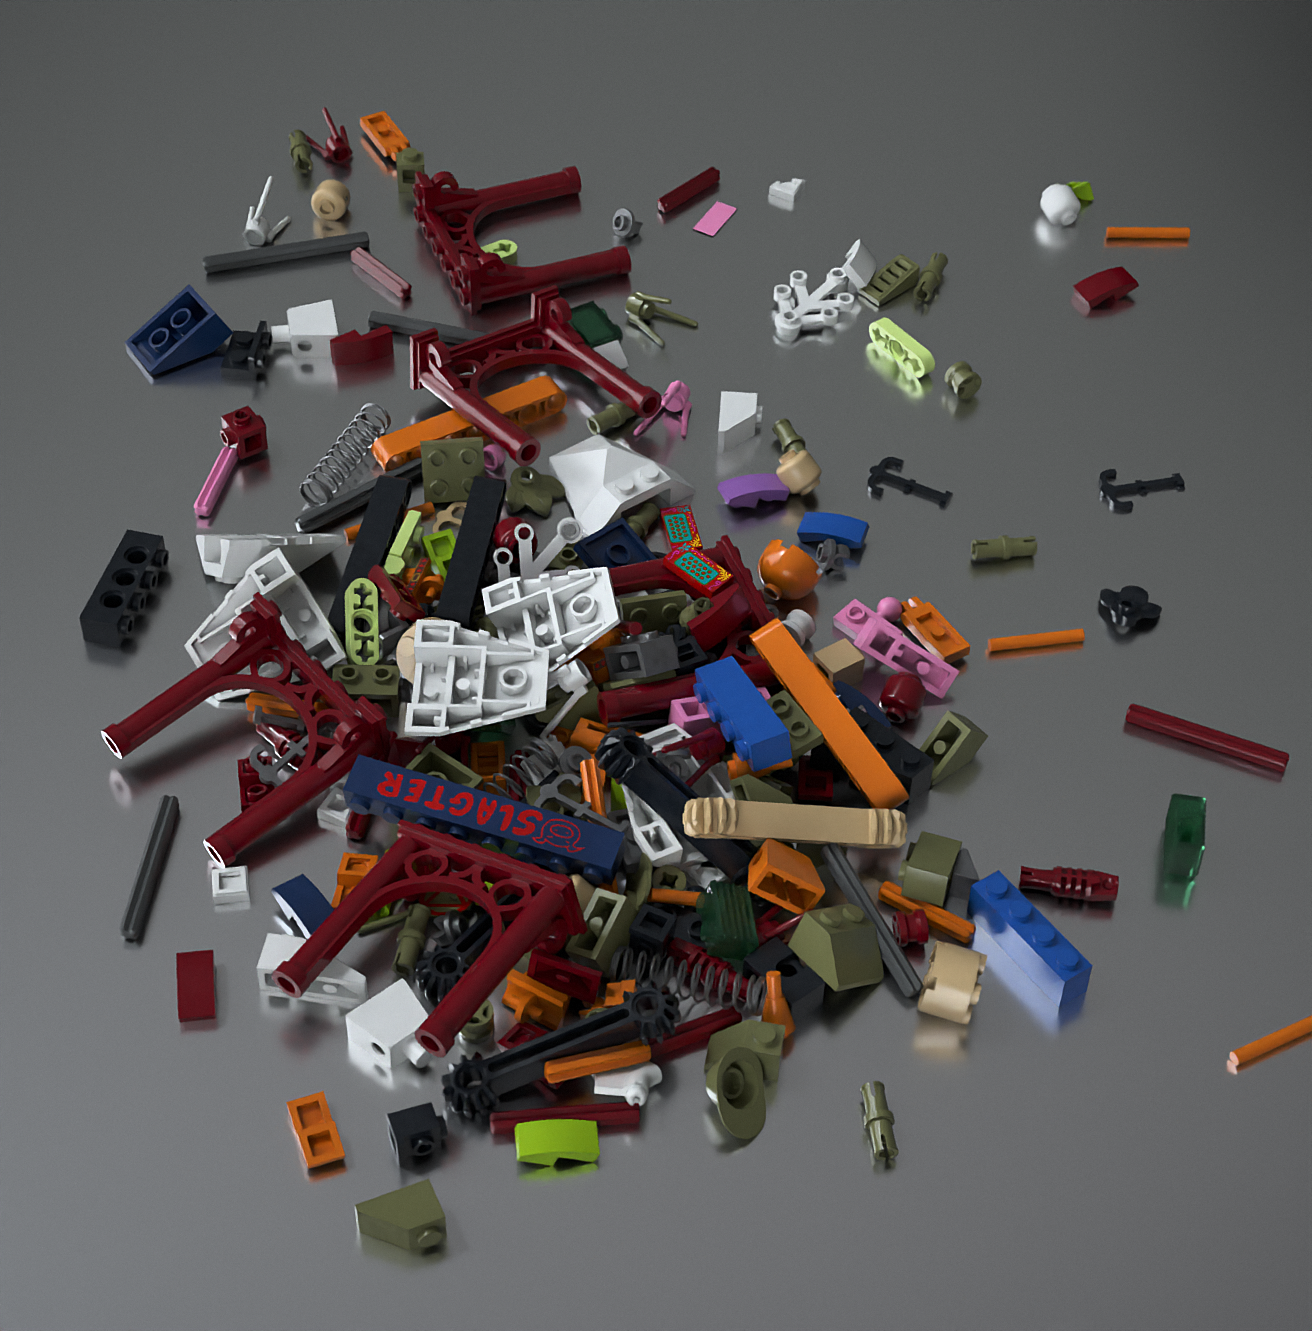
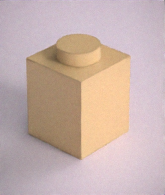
M846 638L813 654V663L832 683L839 680L852 686L862 681L865 657L861 650L854 647Z

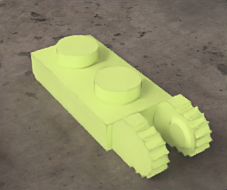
M408 511L385 561L384 568L389 575L394 573L402 579L405 565H411L415 552L414 545H420L421 537H423L425 530L424 526H420L421 512Z

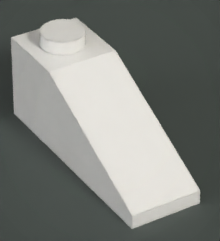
M267 934L257 965L260 990L284 993L273 981L272 973L283 961H288L306 942V939L290 934ZM334 958L302 996L363 1004L368 1001L367 980L365 976Z

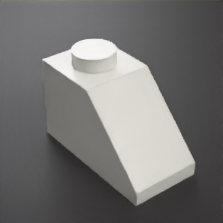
M721 391L717 454H724L755 436V423L761 424L762 406H757V393Z

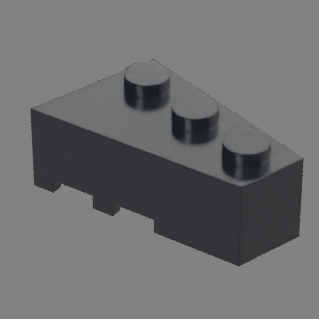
M856 706L849 714L907 791L910 798L904 804L909 805L930 787L934 759ZM824 742L811 749L809 767L818 770L820 768L824 770L826 768L831 769L834 774L839 775V780L847 783L850 782L851 778Z

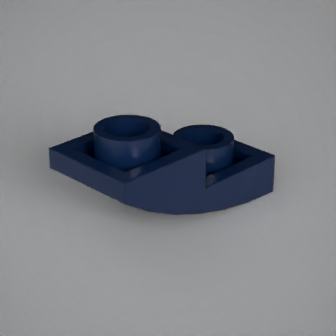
M839 680L833 683L837 690L835 695L846 709L848 708L851 711L856 706L861 710L865 709L868 715L890 730L893 729L885 715L865 695Z
M304 874L284 882L271 890L289 921L295 919L306 939L315 932L334 910L324 895Z

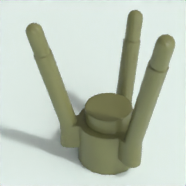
M640 291L632 293L627 299L625 310L630 314L628 320L637 324L660 346H664L665 342L642 321L650 319L654 312L694 327L698 326L697 321L657 307L653 303L671 304V299L648 295Z

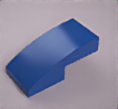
M805 512L797 535L800 542L825 541L829 538L835 540L836 545L843 544L848 546L849 549L862 548L870 527L865 521L845 515L826 512Z

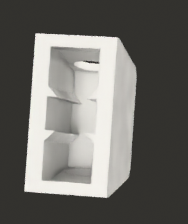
M332 300L289 308L287 310L288 325L271 326L273 344L290 342L292 356L296 358H331L330 340L338 337Z
M403 978L346 1014L348 1037L387 1067H396L409 1058L416 1067L421 1068L427 1065L434 1056L423 1049L415 1038V1031L428 1018V1014Z

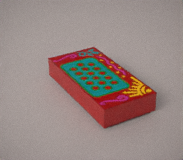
M690 505L660 508L659 517L670 552L684 541H687L698 550H703Z
M687 541L681 543L663 558V565L709 599L721 593L733 583L734 575Z

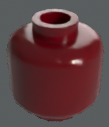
M509 517L502 520L496 525L492 538L496 550L505 547L511 551L513 564L520 563L519 544L515 538L514 530L517 525L527 523L519 517ZM520 528L518 536L521 539L528 538L530 536L529 528ZM535 532L531 540L532 556L538 547V539ZM502 551L499 553L505 561L509 560L507 552Z
M899 672L888 677L878 703L889 720L903 723L904 720L911 721L918 717L927 695L926 688L918 676L910 672Z

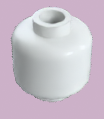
M1053 184L1042 193L1040 207L1050 223L1069 225L1077 219L1081 203L1070 186Z

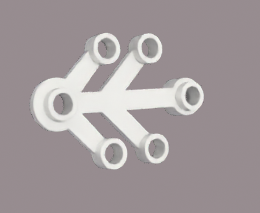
M842 268L831 269L826 276V282L810 296H808L806 289L807 274L800 270L793 271L790 274V285L794 288L798 301V306L794 310H792L789 302L791 288L784 284L775 286L773 298L778 302L780 313L775 317V326L778 332L785 336H794L799 333L802 326L820 324L832 326L838 320L837 310H852L854 296L850 293H843L848 289L849 278ZM831 292L841 293L837 296V300H823ZM821 311V314L806 315L808 312Z
M573 517L562 519L557 525V535L534 561L531 543L534 537L533 528L527 523H521L516 526L514 535L519 544L520 573L523 580L539 578V574L549 573L553 577L567 575V572L571 569L580 570L575 565H569L563 570L543 571L567 543H576L581 539L583 526L577 519ZM567 524L575 526V533L571 536L564 534L563 529ZM522 527H527L530 530V536L526 539H521L518 536V531ZM505 547L498 548L493 554V560L497 565L499 583L511 578L509 565L513 561V555ZM502 551L507 552L509 560L506 563L498 562V553Z

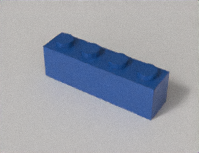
M733 656L695 669L697 683L693 685V689L700 704L705 703L711 720L714 723L718 721L725 740L733 742L737 756L742 762L746 760L753 772H757L792 758L788 729Z
M999 870L971 885L967 913L1058 1008L1087 991L1093 965Z

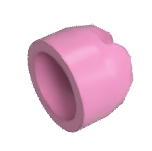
M491 444L483 448L484 466L487 470L493 471L504 464L506 453L502 451L499 445Z

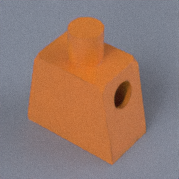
M771 838L766 839L750 861L748 868V891L798 915L813 909L826 892L811 859L786 846L784 842H777Z

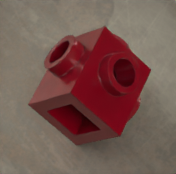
M249 406L221 416L223 427L220 430L221 439L225 446L234 447L237 450V455L240 459L268 449L266 424L262 416L256 415Z

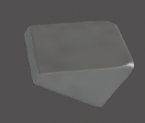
M962 848L953 871L950 893L953 897L969 901L971 885L978 882L979 877L968 849Z

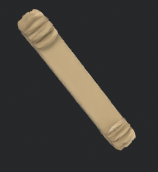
M698 797L686 802L683 813L684 833L694 838L765 841L771 838L777 842L822 845L838 843L839 846H854L867 849L899 848L906 843V815L896 809H860L741 801L722 797Z

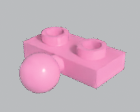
M885 597L878 603L877 612L875 613L857 599H854L833 617V625L856 640L871 616L903 636V631L890 623L900 618L902 605L894 597Z

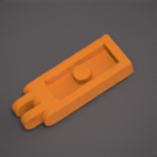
M385 111L360 117L361 128L384 157L390 156L394 161H397L396 152H402L403 149L410 147L408 139Z
M916 596L910 598L908 602H901L902 613L900 614V619L902 623L931 654L947 664L969 655L971 645L930 602L923 603Z

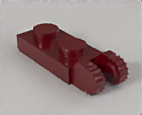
M375 564L369 571L367 578L376 587H379L381 590L380 597L391 605L390 612L402 621H405L407 618L413 622L423 619L426 613L402 579L394 573L389 575L384 567Z

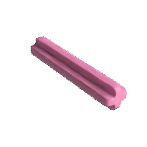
M226 446L221 450L194 504L195 513L198 516L203 515L207 517L210 515L238 459L237 450L234 447L230 449Z

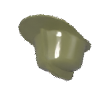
M738 1046L728 1050L721 1059L715 1060V1063L707 1073L705 1084L709 1098L718 1106L721 1121L727 1131L736 1138L749 1139L761 1131L766 1119L763 1072L757 1054L750 1048Z

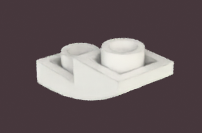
M859 239L846 254L847 261L842 267L858 290L867 286L877 267V260Z

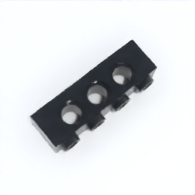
M127 529L79 617L83 640L121 647L126 636L132 633L134 620L138 613L143 612L150 590L153 591L155 589L161 569H165L168 564L169 552L165 550L163 536Z

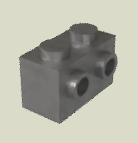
M658 631L639 635H625L620 637L621 643L603 648L610 680L649 677L680 668L678 649L674 643L673 636H659Z

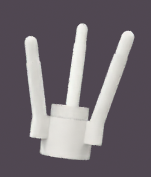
M272 176L268 177L256 214L255 207H250L246 229L243 233L245 240L254 246L263 245L265 241L271 243L274 236L291 221V217L287 216L270 230L268 220L261 217L274 180Z
M577 658L568 665L564 664L548 674L547 690L559 684L566 693L570 691L574 693L540 734L541 739L544 736L547 737L577 700L589 692L586 684L592 680V676L585 664Z

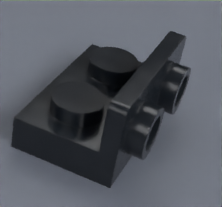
M260 321L256 332L233 330L220 368L222 377L257 379L260 368L264 369L266 350H270L272 346V333L268 332L266 321Z

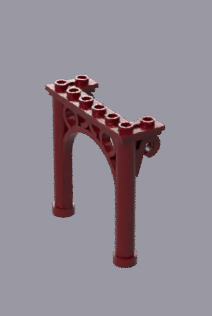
M575 166L563 168L561 172L479 190L459 188L454 175L447 171L435 174L431 180L427 174L422 175L421 171L415 172L416 184L412 185L413 195L417 201V206L413 208L415 220L417 223L422 224L423 234L426 239H430L434 255H439L443 271L448 272L452 288H457L462 306H467L471 316L477 315V310H481L482 304L533 293L553 285L559 287L614 273L622 275L631 272V258L625 245L546 265L520 267L504 263L496 253H485L477 244L474 237L476 226L485 216L496 210L560 195L580 193L581 179ZM444 185H449V186H450V188H441V187L444 186ZM451 222H459L464 226L461 228H452L449 227L447 224ZM452 240H455V241L460 240V241H459L458 243H455V244H454V242H453Z
M556 285L531 293V319L451 348H447L439 340L436 328L410 336V388L413 390L422 388L429 390L507 451L509 457L523 467L531 465L538 458L541 451L540 442L487 403L478 392L480 386L489 377L500 371L515 366L536 363L567 366L589 377L644 419L655 415L662 401L659 392L650 386L642 385L584 343L582 337L568 323L569 320H572L571 308L564 298L559 297ZM541 347L542 349H531V348ZM466 372L473 373L469 375H460Z
M728 535L721 536V541H716V547L699 551L734 575L733 583L730 586L735 583L740 585L751 610L744 620L727 635V647L718 661L733 656L755 687L765 686L770 696L773 697L785 689L760 654L748 656L737 648L745 644L753 645L749 635L773 620L775 615L773 612L768 611L762 591L760 589L757 590L753 583L750 569L745 568L741 561L738 547L733 546ZM663 558L609 568L615 596L649 589H670L676 591L684 590L694 601L701 597L707 598L663 565ZM745 624H748L749 627H750V629H751L752 631H750V630L741 631V630H742V627H743ZM691 673L617 690L599 692L597 694V707L602 723L607 726L610 722H620L624 718L669 709L671 700L696 697L693 685L697 683L696 674Z
M259 592L253 595L254 600L250 602L252 611L243 612L233 620L228 631L232 639L212 659L117 725L112 723L101 731L108 747L118 758L122 759L201 702L223 691L233 689L263 691L280 698L297 712L308 731V749L299 769L288 780L203 841L208 853L221 868L228 867L236 861V856L349 774L358 754L369 758L374 754L378 758L384 755L387 758L391 750L389 742L391 735L386 726L388 717L382 707L377 703L371 704L364 696H361L358 701L354 702L349 697L344 685L338 680L333 681L328 676L325 667L317 659L312 661L307 656L303 645L297 639L292 641L286 635V631L280 621L282 616L280 608L273 600L267 601ZM267 662H275L284 669L279 676L274 678L262 677L258 674L259 668ZM250 665V675L237 674ZM292 672L305 685L297 686L291 684ZM319 698L329 709L316 713L314 704ZM327 722L339 724L334 732L333 739L318 735L319 728ZM319 749L328 751V752L316 763L317 758H318V751H319Z
M401 819L397 823L399 828L397 831L398 840L288 961H283L273 971L272 979L285 994L293 998H300L368 919L385 905L400 898L412 902L425 892L452 893L471 899L482 906L493 920V931L490 941L482 954L414 1033L417 1042L423 1049L436 1057H444L454 1046V1038L525 953L527 954L536 947L540 951L555 954L564 945L567 933L577 936L578 933L584 935L588 928L574 883L566 875L555 874L541 869L535 864L521 862L507 854H499L487 850L476 843L470 844L456 839L450 834H442L428 829L422 824H414ZM485 881H486V882H489V883H491V884H494V885L491 886L490 889L488 890V887H487V885L485 884ZM509 894L523 897L521 901L513 905H497L502 897ZM514 920L505 930L504 921Z

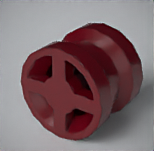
M915 909L909 914H905L902 911L893 912V935L900 947H906L910 942H916L919 945L928 943L929 930L924 909Z

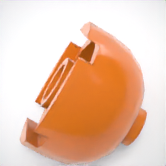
M771 540L761 554L757 565L759 580L764 586V592L774 600L783 599L790 601L806 597L822 578V573L819 575L816 573L819 568L818 564L799 547L792 544L788 549L780 546L783 540Z

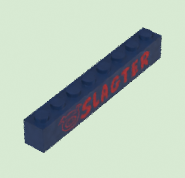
M359 754L343 787L346 806L358 814H374L392 824H397L401 819L414 824H422L428 829L442 834H450L456 839L471 844L476 843L487 850L514 856L517 860L527 864L538 863L545 865L559 874H579L583 879L592 884L605 883L612 886L626 849L624 832Z

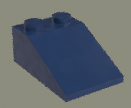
M189 284L124 343L148 371L155 375L212 353L233 334V331Z

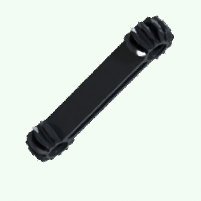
M620 727L617 730H611L609 734L607 733L600 741V745L597 747V752L594 755L599 761L597 767L605 770L607 773L606 777L615 779L617 785L624 783L731 880L730 887L735 888L739 892L738 896H744L749 904L756 902L762 907L766 903H771V901L748 891L749 864L759 849L749 840L694 838L685 834L683 824L685 804L690 799L701 797L652 754L654 748L644 742L645 738L638 737L634 730L628 732L625 728Z
M534 863L541 869L553 872L555 874H559L552 871L548 866ZM509 894L502 897L497 905H513L521 901L523 897ZM487 911L448 948L442 949L437 944L434 952L424 951L422 961H419L416 966V975L418 976L417 986L420 992H425L428 1001L439 998V1002H441L487 947L493 931V920ZM514 920L504 921L505 930Z
M652 979L646 988H642V985L636 982L634 993L624 991L622 995L624 1003L483 1060L481 1053L476 1051L472 1059L468 1060L466 1055L461 1053V1063L457 1065L448 1062L449 1074L442 1075L441 1082L444 1087L442 1095L445 1101L450 1103L452 1110L456 1114L464 1110L465 1115L471 1119L475 1111L479 1110L482 1115L486 1116L488 1105L499 1107L498 1095L544 1077V1063L547 1061L622 1045L639 1037L645 1046L648 1045L651 1038H656V1041L662 1044L664 1040L662 1034L674 1035L676 1031L674 1024L679 1023L681 1020V1013L678 1010L680 1006L678 997L671 995L670 988L666 984L657 989L656 982ZM647 1010H656L653 1015L642 1016ZM481 1081L475 1088H466L471 1082Z

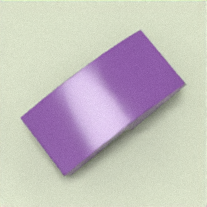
M777 474L738 476L720 482L717 487L725 502L734 508H742V506L755 508L759 498L765 501H772L773 499L786 501L790 492L789 488L781 482Z

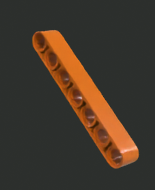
M546 375L483 398L518 427L560 412L567 403V395L550 376ZM450 410L378 438L371 446V454L387 473L417 457L421 458L420 441L482 437L483 441H486L490 438L456 411Z
M776 617L749 635L753 646L784 689L821 731L824 743L873 809L887 808L894 810L907 801L910 797L901 782L783 623Z

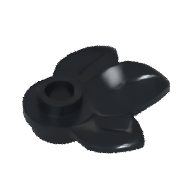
M1125 586L1120 592L1107 588L1100 592V602L1110 608L1111 619L1118 625L1131 627L1136 625L1137 620L1141 618H1156L1161 614L1162 607L1148 602V592L1139 586Z

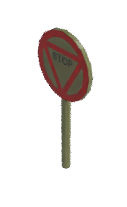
M425 892L418 899L419 904L425 905L431 910L430 917L433 918L445 915L447 911L453 909L463 914L474 903L473 900L445 892ZM408 910L363 925L357 933L362 934L407 918Z

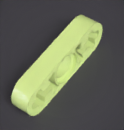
M883 317L870 324L869 334L872 341L914 376L920 378L935 369V361L932 354L890 319Z
M366 578L355 579L345 592L346 660L348 664L375 665L379 659L378 592L375 584ZM358 589H362V593L368 595L363 601L361 609H358L361 605L360 595L355 594ZM354 619H366L370 625V631L366 633L358 631L354 626ZM367 641L363 645L364 655L369 656L366 662H362L361 656H356L362 647L361 642Z

